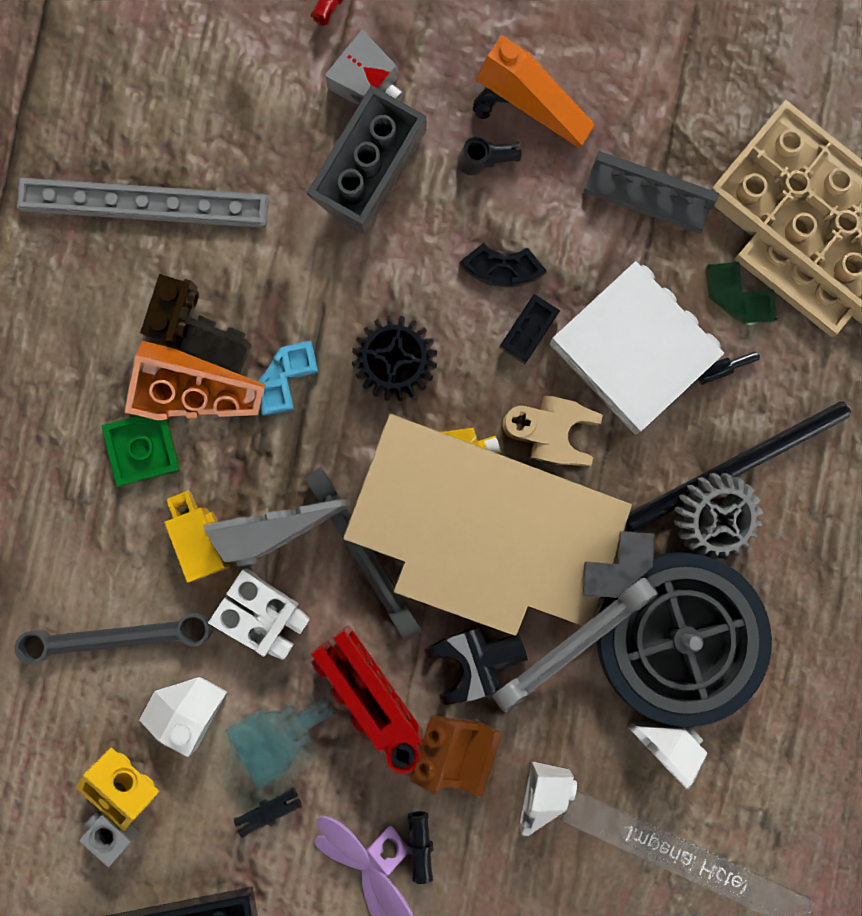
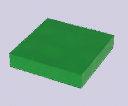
M135 416L101 425L116 487H123L181 471L168 419L154 420Z

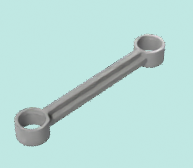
M646 578L637 581L624 591L616 601L536 664L498 690L492 696L503 713L511 710L527 698L533 690L628 616L648 604L658 593Z

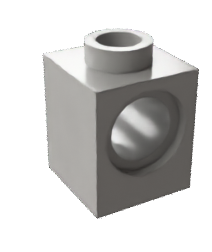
M97 811L83 826L87 832L79 841L109 868L140 832L132 825L123 832L104 813L101 814ZM102 828H107L112 832L113 841L104 838Z

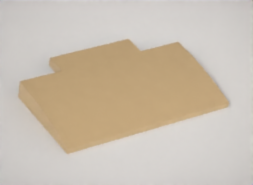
M785 100L712 187V191L720 193L714 207L752 236L734 260L830 337H834L840 332L851 316L862 324V160Z
M389 413L343 539L404 561L394 587L395 593L516 636L528 606L581 626L592 620L600 597L583 595L585 562L613 564L619 546V534L621 531H624L632 504Z

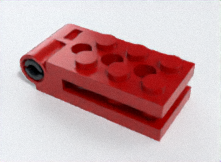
M348 625L333 637L336 642L335 645H332L327 640L311 653L314 658L311 664L321 678L326 676L333 685L330 691L340 706L346 704L352 713L349 718L355 729L360 734L365 731L378 752L385 751L386 761L390 769L399 774L410 773L415 769L420 760L419 750L423 739V729L353 629ZM348 660L355 672L351 673L344 662ZM364 689H369L387 715L385 718L381 716Z

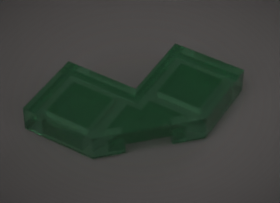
M739 262L709 264L705 267L709 298L742 325L772 323L778 320L774 289L743 292Z

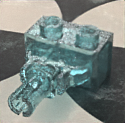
M325 696L288 719H285V717L296 710L293 705L283 711L269 710L263 712L260 707L234 722L225 730L258 789L288 771L292 764L291 761L297 756L301 745L311 740L310 734H305L309 729L335 715L332 706L317 713L329 704Z

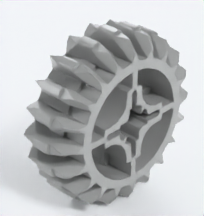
M715 473L709 474L708 480L703 477L698 478V487L687 485L690 494L688 496L680 495V500L684 504L683 506L675 507L676 512L681 517L673 520L675 525L680 527L677 533L684 540V545L690 550L693 549V552L696 554L705 555L716 559L718 556L722 560H727L729 553L739 556L740 546L750 548L747 542L749 537L758 538L753 531L754 527L763 526L756 517L764 513L761 508L756 506L761 500L753 494L754 489L750 485L745 484L744 480L738 477L732 478L727 473H722L721 476ZM729 493L725 498L721 497L715 502L710 501V499L717 495ZM714 510L718 511V513L720 514L719 519L723 522V524L720 523L718 519H716L718 515L714 512ZM720 532H726L718 538L709 539L711 536L715 537Z

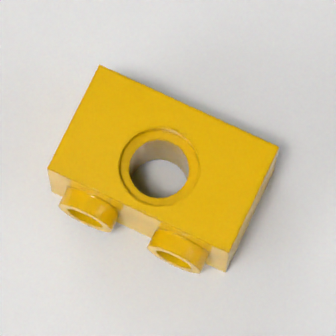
M112 747L83 774L75 787L123 832L159 793L151 778L140 774L131 766L130 760L124 754L117 753ZM118 782L124 785L126 792L118 791L113 783Z

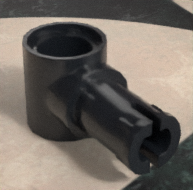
M471 137L465 142L457 158L458 167L467 175H476L483 168L494 167L495 163L519 162L522 152L521 149L517 148H520L519 141L493 144L491 141L487 142L481 137ZM473 152L477 154L480 160L472 159L468 153Z

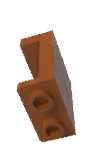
M431 715L419 750L420 760L412 772L410 781L433 794H438L441 787L461 788L474 796H483L503 733L479 721Z

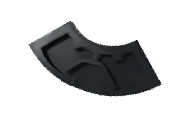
M482 243L459 262L464 271L475 279L498 287L526 285L547 273V270L528 247L517 253L503 254L493 251Z

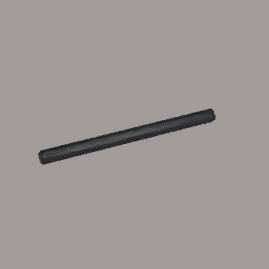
M840 401L636 508L629 513L626 522L627 528L634 532L675 510V507L683 506L684 502L680 500L679 496H688L690 494L687 485L698 487V478L703 477L708 480L709 474L713 473L719 476L722 473H727L732 478L738 477L848 419L851 414L850 408L845 402Z

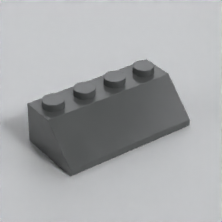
M371 85L309 188L307 195L335 219L365 236L426 133V115Z

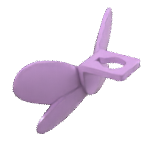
M319 817L316 824L324 836H317L314 841L315 845L322 853L333 860L362 870L364 898L371 916H414L401 893L387 878L408 853L406 843L392 826L387 827L369 848L365 850L355 835L343 824L330 817ZM386 839L392 840L396 845L397 853L394 858L387 857L383 859L380 856L383 852V842Z

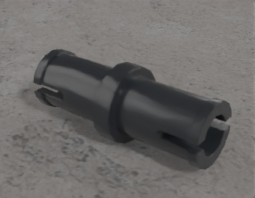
M291 788L270 801L265 799L259 803L260 806L239 817H235V827L249 822L247 826L237 830L240 837L244 838L246 835L267 824L271 827L277 823V819L298 808H302L300 799L287 804V801L298 796L296 790Z
M415 811L408 814L410 842L407 844V848L412 858V882L416 884H427L433 881L431 866L433 842L429 839V815L425 811Z

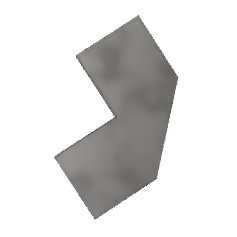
M621 531L619 534L618 564L585 562L583 595L619 597L653 567L654 534Z

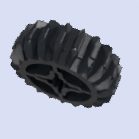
M387 316L386 326L382 327L381 321L377 319L374 321L376 331L373 332L368 326L364 328L368 339L361 336L357 337V343L363 346V348H353V355L361 357V359L352 361V366L354 368H363L355 376L358 380L368 378L362 385L365 390L375 385L372 393L374 397H378L381 391L384 390L385 401H390L392 392H397V399L400 402L403 401L402 391L407 390L410 398H414L413 386L416 385L419 390L424 391L426 386L421 379L432 381L433 375L426 371V369L434 370L437 368L436 362L428 360L437 356V350H427V348L434 344L433 338L422 340L427 333L424 327L414 332L417 326L415 320H412L408 327H405V317L400 316L398 325H394L392 317ZM394 335L391 344L387 348L372 350L378 341ZM404 337L415 343L421 353V358H416L413 354L406 353L403 350ZM398 345L399 357H404L403 361L398 360L392 373L390 359L386 360L385 358L392 357ZM369 359L376 360L377 363L383 364L387 368L386 382L373 374L369 367ZM413 367L418 368L417 372L408 380L395 383L401 370L413 369Z

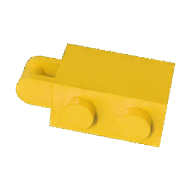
M190 490L167 498L173 519L167 520L164 523L187 583L229 568V563L223 561L204 531V525L218 522L214 512H209L208 508H197ZM187 505L190 512L181 515L179 507Z

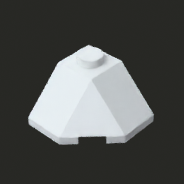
M201 677L154 691L139 721L159 742L189 757L197 750L227 691Z
M630 722L627 725L675 778L687 789L692 785L707 752L700 746L704 740L691 727L684 729L683 727L661 722Z
M531 762L519 821L521 835L529 836L565 812L568 808L569 800L574 801L577 781L573 780L574 776L569 769Z

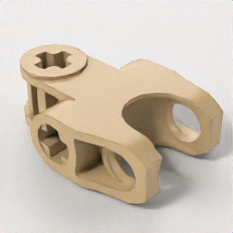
M543 396L541 409L527 406L513 407L504 416L502 428L509 438L532 444L530 459L555 466L574 465L590 467L592 466L593 456L575 450L569 443L568 432L574 424L598 426V424H601L603 415L585 408L575 401ZM518 416H522V422L527 424L520 431L516 430L517 424L512 423V420H515Z

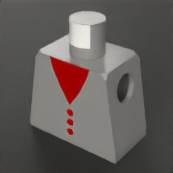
M363 30L358 33L325 74L327 87L330 91L357 105H360L371 85L401 101L404 92L394 85L397 79L395 63Z

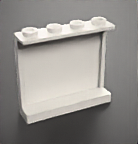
M637 261L560 330L549 343L634 434L641 432L724 354L720 349L719 341L713 335L706 334L698 326L697 318L691 312L684 311L676 303L675 295L667 288L662 289L654 280L653 272L645 265L640 266Z

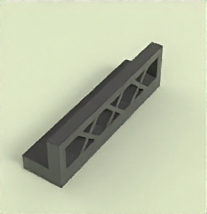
M601 151L597 154L583 191L585 194L699 234L704 228L710 209L717 202L720 194Z

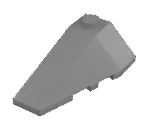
M341 499L295 508L296 510L292 511L290 509L269 512L262 517H241L204 525V531L224 562L237 561V567L257 563L256 557L268 555L350 507L351 503L350 499Z

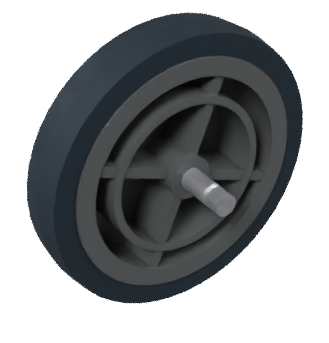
M673 552L654 556L653 567L637 581L646 578L658 595L596 641L601 666L610 685L619 697L643 716L654 721L679 727H695L715 723L742 708L756 693L765 677L772 650V634L768 614L752 585L728 565L711 557L690 552ZM605 597L600 612L606 609L619 597Z

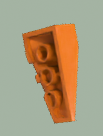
M500 36L487 55L476 81L580 149L595 124L529 51L508 37Z
M142 341L135 355L124 412L154 420H166L172 416L198 418V415L217 414L219 417L258 415L265 384L177 349Z

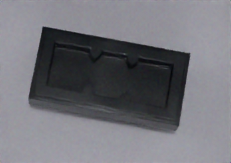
M533 294L499 348L523 364H526L560 310Z

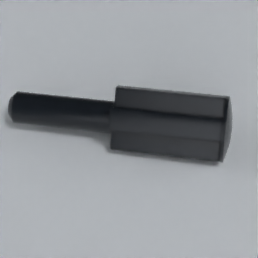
M755 351L730 360L728 357L718 360L698 378V381L701 385L731 375L734 373V369L758 361L760 355Z

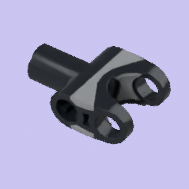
M481 626L452 634L424 650L427 658L440 655L441 657L449 656L458 660L463 667L461 680L452 686V689L439 695L441 703L444 705L472 701L497 692L501 689V685L496 671L528 660L519 633L516 636L510 635L486 643Z

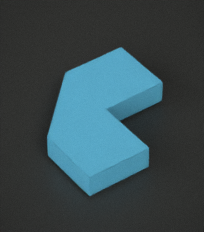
M312 341L280 347L268 369L258 380V382L265 384L260 404L263 416L295 410L288 379L319 373Z

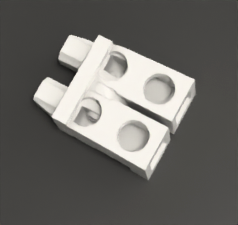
M245 568L240 572L226 594L228 596L222 600L208 624L251 649L256 650L262 656L269 653L276 658L284 660L294 644L280 636L283 628L286 625L301 634L310 618L297 608L299 603L266 583L248 568Z

